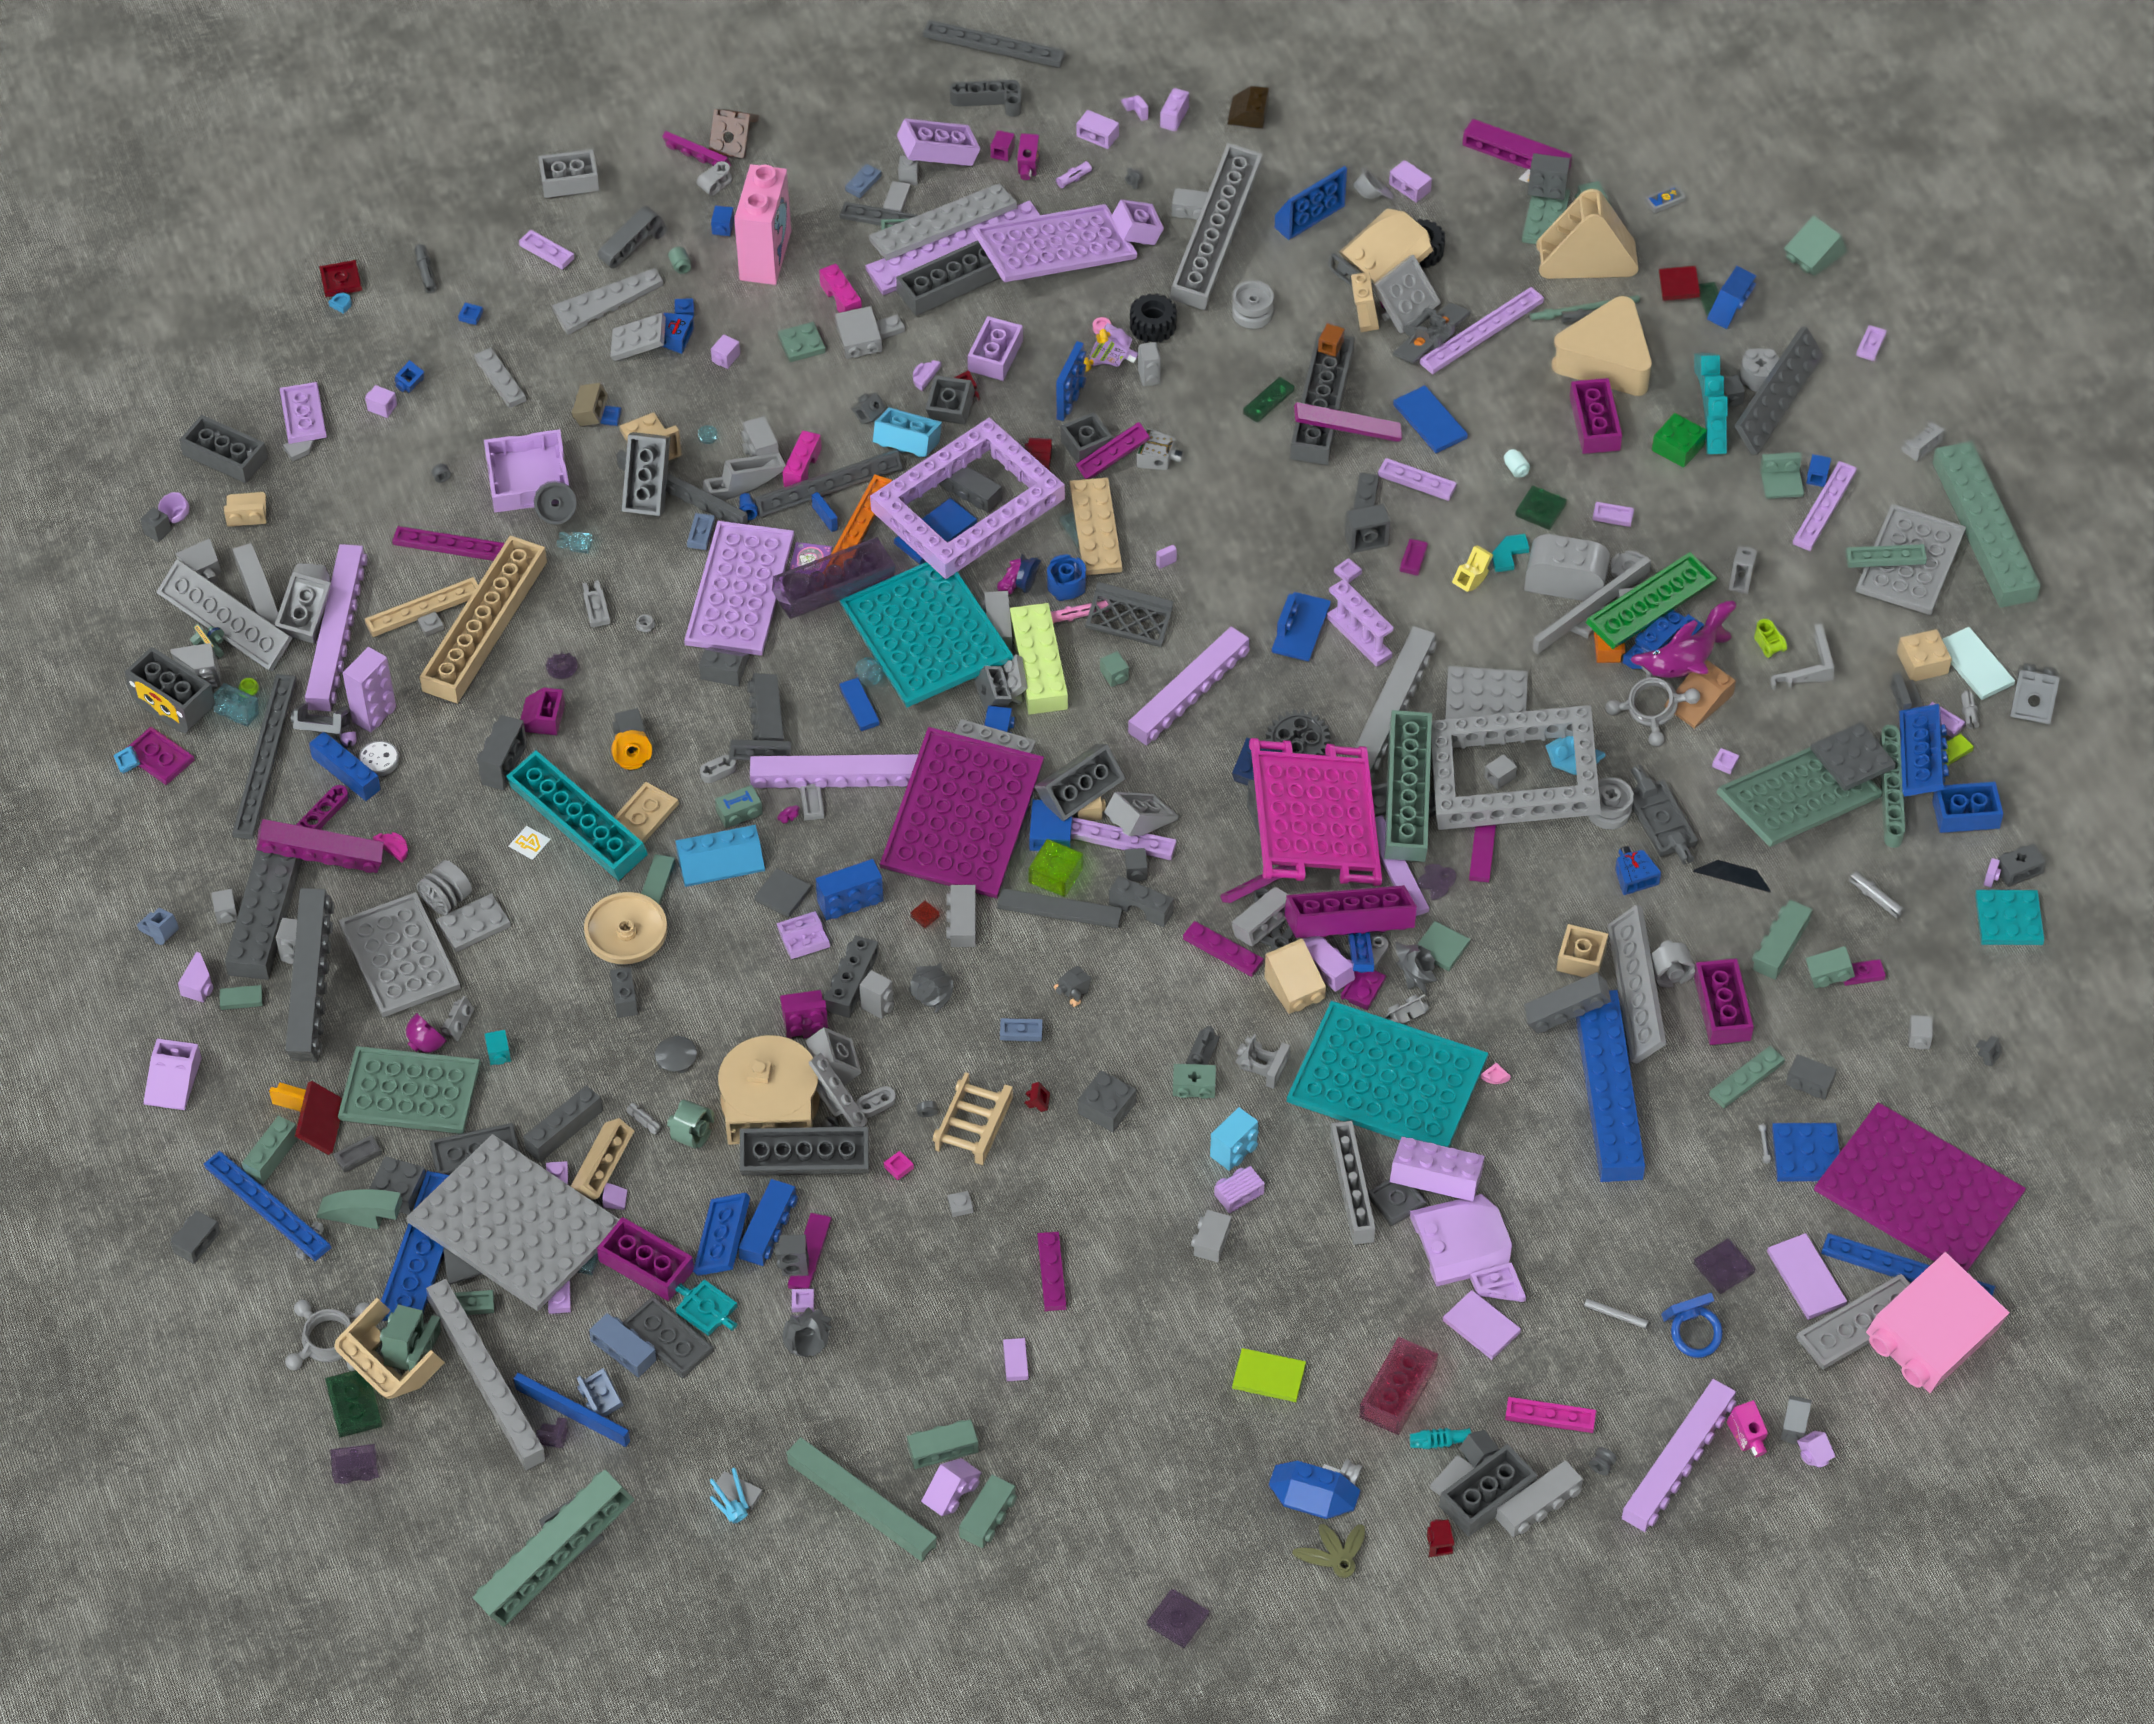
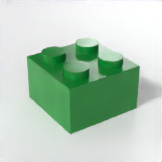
M1674 412L1654 435L1652 451L1685 468L1705 445L1707 429Z

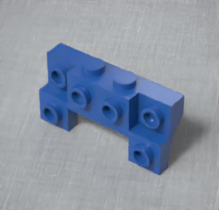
M1673 610L1648 626L1643 633L1640 632L1635 639L1636 644L1624 655L1623 663L1631 669H1642L1641 666L1631 662L1632 656L1663 648L1671 642L1674 635L1685 624L1696 620L1698 624L1692 635L1701 630L1704 624L1689 614L1683 617Z

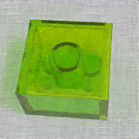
M1046 839L1028 868L1029 883L1066 897L1083 869V853Z

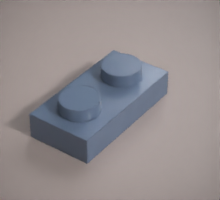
M865 164L845 185V191L861 198L881 177V171Z
M695 513L687 541L688 548L707 550L715 522L714 515Z
M1001 1018L1000 1040L1042 1041V1019Z

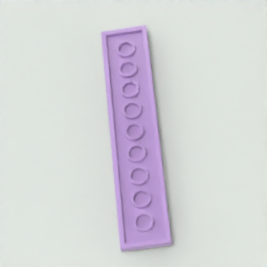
M1027 201L1017 205V209L887 261L883 258L866 265V271L881 294L886 295L897 290V276L977 241L973 233L974 227L1040 216L1031 201Z

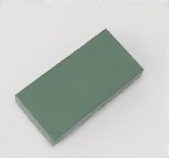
M262 985L220 989L221 1010L263 1006Z

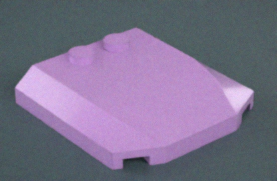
M1482 1194L1475 1195L1473 1202L1458 1199L1410 1211V1218L1416 1233H1419L1436 1287L1469 1279L1471 1273L1509 1263L1512 1242L1499 1209Z

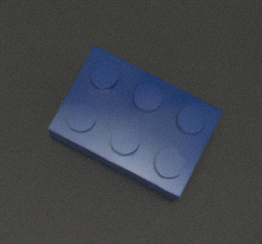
M1996 782L1944 785L1945 790L1934 792L1932 802L1940 833L2000 829L2003 810Z
M873 859L815 878L817 903L826 921L883 901L882 876Z

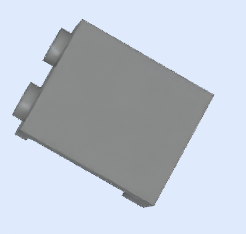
M871 306L835 314L836 328L842 340L846 359L882 351L881 337Z

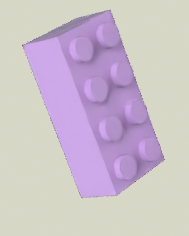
M904 119L897 133V138L907 158L913 161L920 160L973 166L980 151V147L969 125Z
M367 647L343 672V678L352 722L371 733L376 727L381 725L382 721L389 714L393 713L396 703L387 657Z
M1401 1137L1392 1164L1390 1182L1473 1202L1481 1179L1485 1156L1413 1138Z

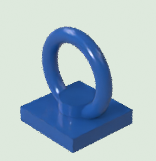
M1712 1293L1672 1305L1661 1313L1664 1322L1674 1319L1671 1326L1674 1344L1682 1353L1690 1357L1702 1358L1709 1356L1717 1350L1721 1343L1723 1334L1721 1323L1712 1311L1705 1308L1714 1301ZM1703 1316L1713 1326V1340L1705 1348L1694 1349L1687 1346L1682 1340L1680 1326L1682 1322Z

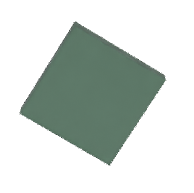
M1434 921L1417 945H1421L1431 951L1430 954L1435 959V965L1450 971L1470 944V939Z

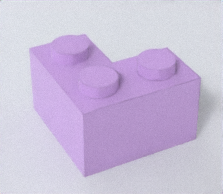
M962 1458L940 1464L921 1502L941 1516L954 1513L959 1507L960 1503L958 1501L961 1495L974 1491L980 1482L978 1479L982 1472Z

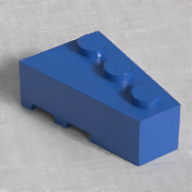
M1736 266L1721 288L1707 320L1727 329L1738 309H1742L1744 303L1756 286L1754 280L1757 275Z

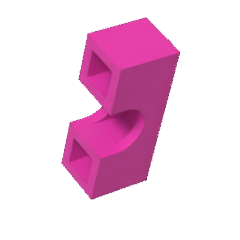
M836 263L819 270L820 286L828 297L834 296L839 313L862 308L860 297Z
M802 430L783 470L784 487L808 479L810 462L816 463L821 452L820 434Z

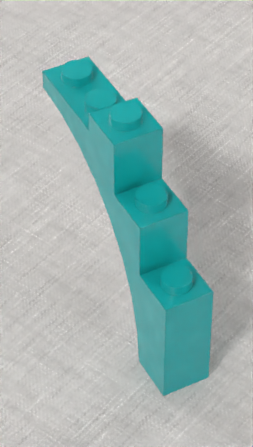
M1694 353V373L1697 375L1701 387L1705 428L1707 429L1706 454H1727L1726 416H1728L1727 396L1724 395V376L1720 375V355L1715 353Z

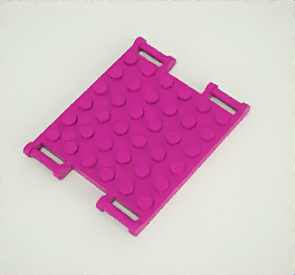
M1251 738L1249 748L1252 753L1263 859V878H1294L1297 881H1304L1305 867L1340 869L1339 881L1341 884L1354 882L1380 886L1382 874L1367 747L1359 746L1358 748L1327 744L1325 747V754L1327 756L1292 753L1291 741L1273 742ZM1260 749L1282 750V752L1260 751ZM1336 754L1358 756V758L1338 757ZM1272 865L1296 866V870L1272 869ZM1349 870L1372 871L1373 876L1349 874Z

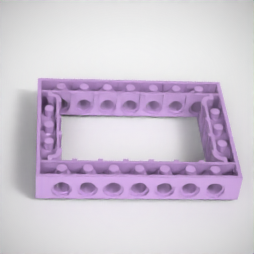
M989 417L870 496L871 511L940 575L947 579L1065 500V484ZM991 449L992 458L1001 462L1007 471H1011L1017 477V480L1019 482L1022 481L1029 489L947 543L916 515L907 504L918 497H922V494L931 488H936L937 484L946 478L952 477V474L961 468H966L967 464L976 458H981L984 453Z

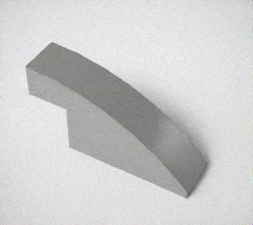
M780 453L727 460L724 464L722 477L705 479L702 490L723 501L770 481L781 473L786 466Z
M251 542L232 548L250 604L254 607L257 614L270 623L275 624L278 611Z

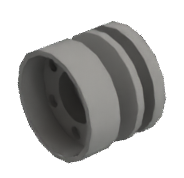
M447 860L441 861L433 868L432 874H426L424 879L417 882V889L422 899L430 908L441 915H447L452 908L456 907L457 902L464 900L472 892L471 884L465 874L455 864Z

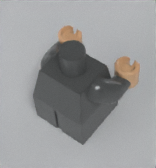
M1076 966L1058 979V984L1054 985V989L1058 995L1064 993L1068 998L1074 997L1070 1000V1004H1073V1007L1081 1003V994L1088 993L1092 978L1079 966Z

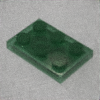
M356 1370L325 1378L339 1438L383 1427L373 1386Z

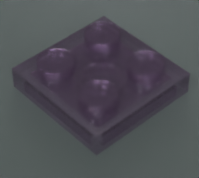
M1729 1239L1724 1240L1694 1259L1693 1263L1720 1294L1755 1272V1268Z

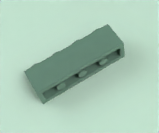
M1789 900L1786 906L1783 905L1778 914L1779 919L1772 922L1769 936H1764L1761 942V949L1756 950L1753 955L1754 971L1776 980L1810 922L1811 908L1793 900Z

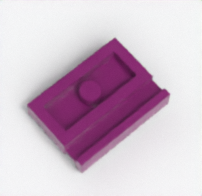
M1375 970L1374 972L1365 973L1354 971L1355 979L1346 985L1341 993V999L1349 1000V1003L1368 1010L1384 984L1386 975Z

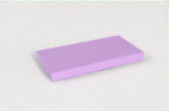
M313 382L280 388L288 443L327 438L318 383Z
M1806 1233L1768 1247L1767 1253L1808 1320L1847 1304L1846 1298Z

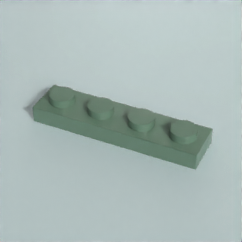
M1924 544L1848 547L1845 551L1848 568L1926 564L1927 561Z
M1769 1046L1710 1090L1709 1096L1724 1109L1783 1065L1785 1059Z

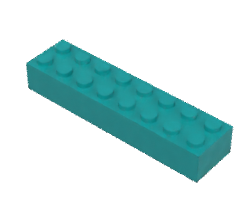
M537 750L506 776L511 788L617 881L621 880L648 855L644 843Z

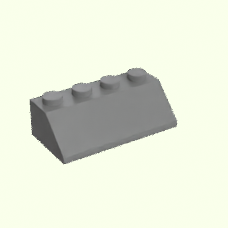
M211 643L171 649L175 662L210 683L212 689L222 685L218 660Z

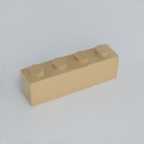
M620 1118L604 1123L571 1187L590 1200L599 1198L634 1130Z

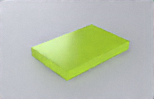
M1242 1348L1232 1389L1297 1402L1306 1361Z

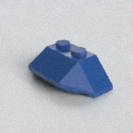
M1301 1461L1275 1465L1269 1482V1487L1284 1507L1324 1519L1354 1511L1361 1491L1341 1473Z

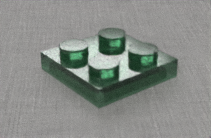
M1532 485L1516 509L1515 516L1550 530L1567 505V499Z

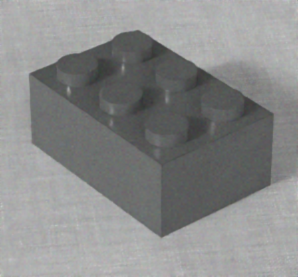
M500 715L498 721L494 722L490 737L486 738L484 749L482 752H479L476 761L479 765V776L481 777L482 785L505 790L509 782L506 776L516 768L527 746L523 720Z

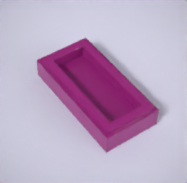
M1409 539L1399 572L1419 575L1428 549L1427 542Z

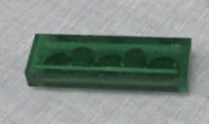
M1279 376L1243 408V414L1258 423L1294 391V385Z

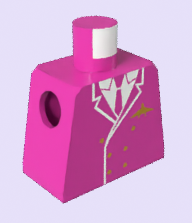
M1754 1400L1734 1407L1726 1423L1741 1450L1745 1451L1751 1448L1755 1457H1760L1767 1453L1763 1442L1768 1433Z

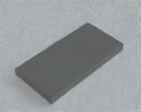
M513 1123L429 1141L436 1173L450 1175L492 1134L520 1152Z
M654 1296L622 1322L629 1330L633 1329L644 1342H650L655 1347L656 1356L682 1379L714 1351L712 1345Z

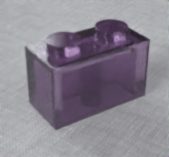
M375 1444L330 1449L334 1483L347 1484L351 1481H370L373 1478H379L378 1455Z

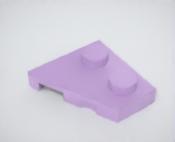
M1512 1263L1477 1271L1470 1275L1472 1284L1479 1296L1524 1302L1526 1299Z

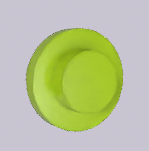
M244 678L239 684V692L243 696H253L259 690V685L253 678Z

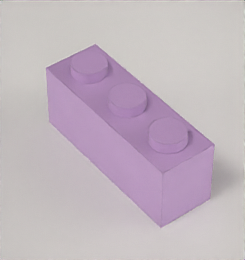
M1324 937L1302 938L1323 981L1335 992L1355 979L1352 961L1344 958L1337 948H1333L1328 944Z

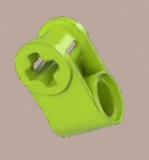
M1769 619L1759 620L1756 625L1754 639L1764 655L1769 658L1776 652L1786 651V640L1779 633L1773 622Z

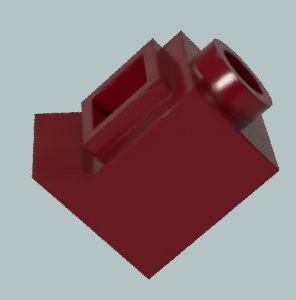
M1436 1519L1431 1521L1430 1527H1427L1426 1534L1429 1544V1557L1453 1554L1452 1546L1454 1545V1539L1449 1520Z

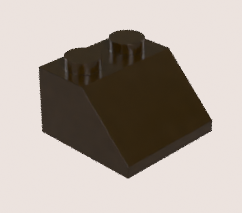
M1250 86L1234 95L1227 125L1263 129L1269 104V88Z

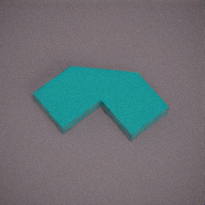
M1526 534L1506 536L1491 553L1493 554L1491 560L1495 572L1514 570L1515 565L1512 555L1529 553Z

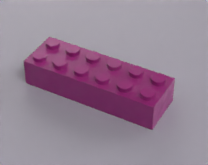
M1405 885L1286 895L1284 916L1296 938L1326 937L1336 934L1346 935L1348 933L1385 932L1387 930L1415 928L1417 906Z

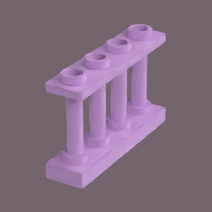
M1341 580L1330 587L1329 592L1338 600V605L1327 613V619L1376 667L1392 658V652L1383 644V637L1393 631V626L1345 580Z

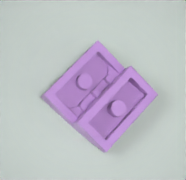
M815 911L777 923L780 936L791 959L830 947L829 940L822 928V923Z

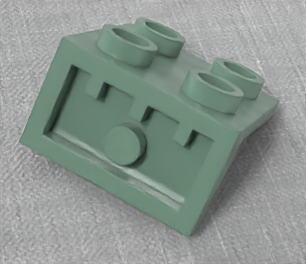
M1800 452L1762 454L1760 474L1765 498L1804 496L1799 471L1802 459Z

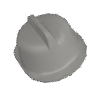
M1361 168L1362 174L1353 185L1364 198L1374 199L1380 195H1384L1389 199L1394 198L1392 192L1383 183L1377 180L1366 168Z

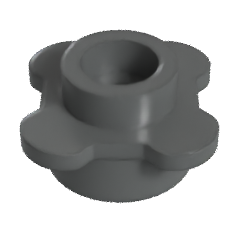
M1130 167L1127 169L1128 173L1125 181L1127 184L1132 185L1133 189H1137L1139 187L1138 184L1142 182V174L1139 170H1133Z

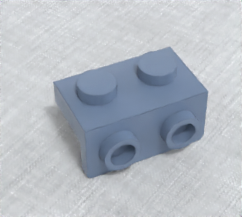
M604 1368L586 1379L581 1375L577 1377L580 1384L577 1388L581 1395L587 1398L588 1403H586V1406L589 1410L606 1417L624 1406Z

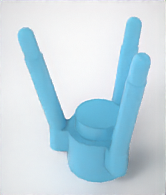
M732 1468L733 1478L741 1502L737 1500L730 1502L714 1479H710V1483L726 1504V1508L714 1496H711L710 1499L726 1515L729 1522L732 1521L735 1524L747 1517L748 1513L746 1510L749 1509V1506L745 1501L735 1468Z

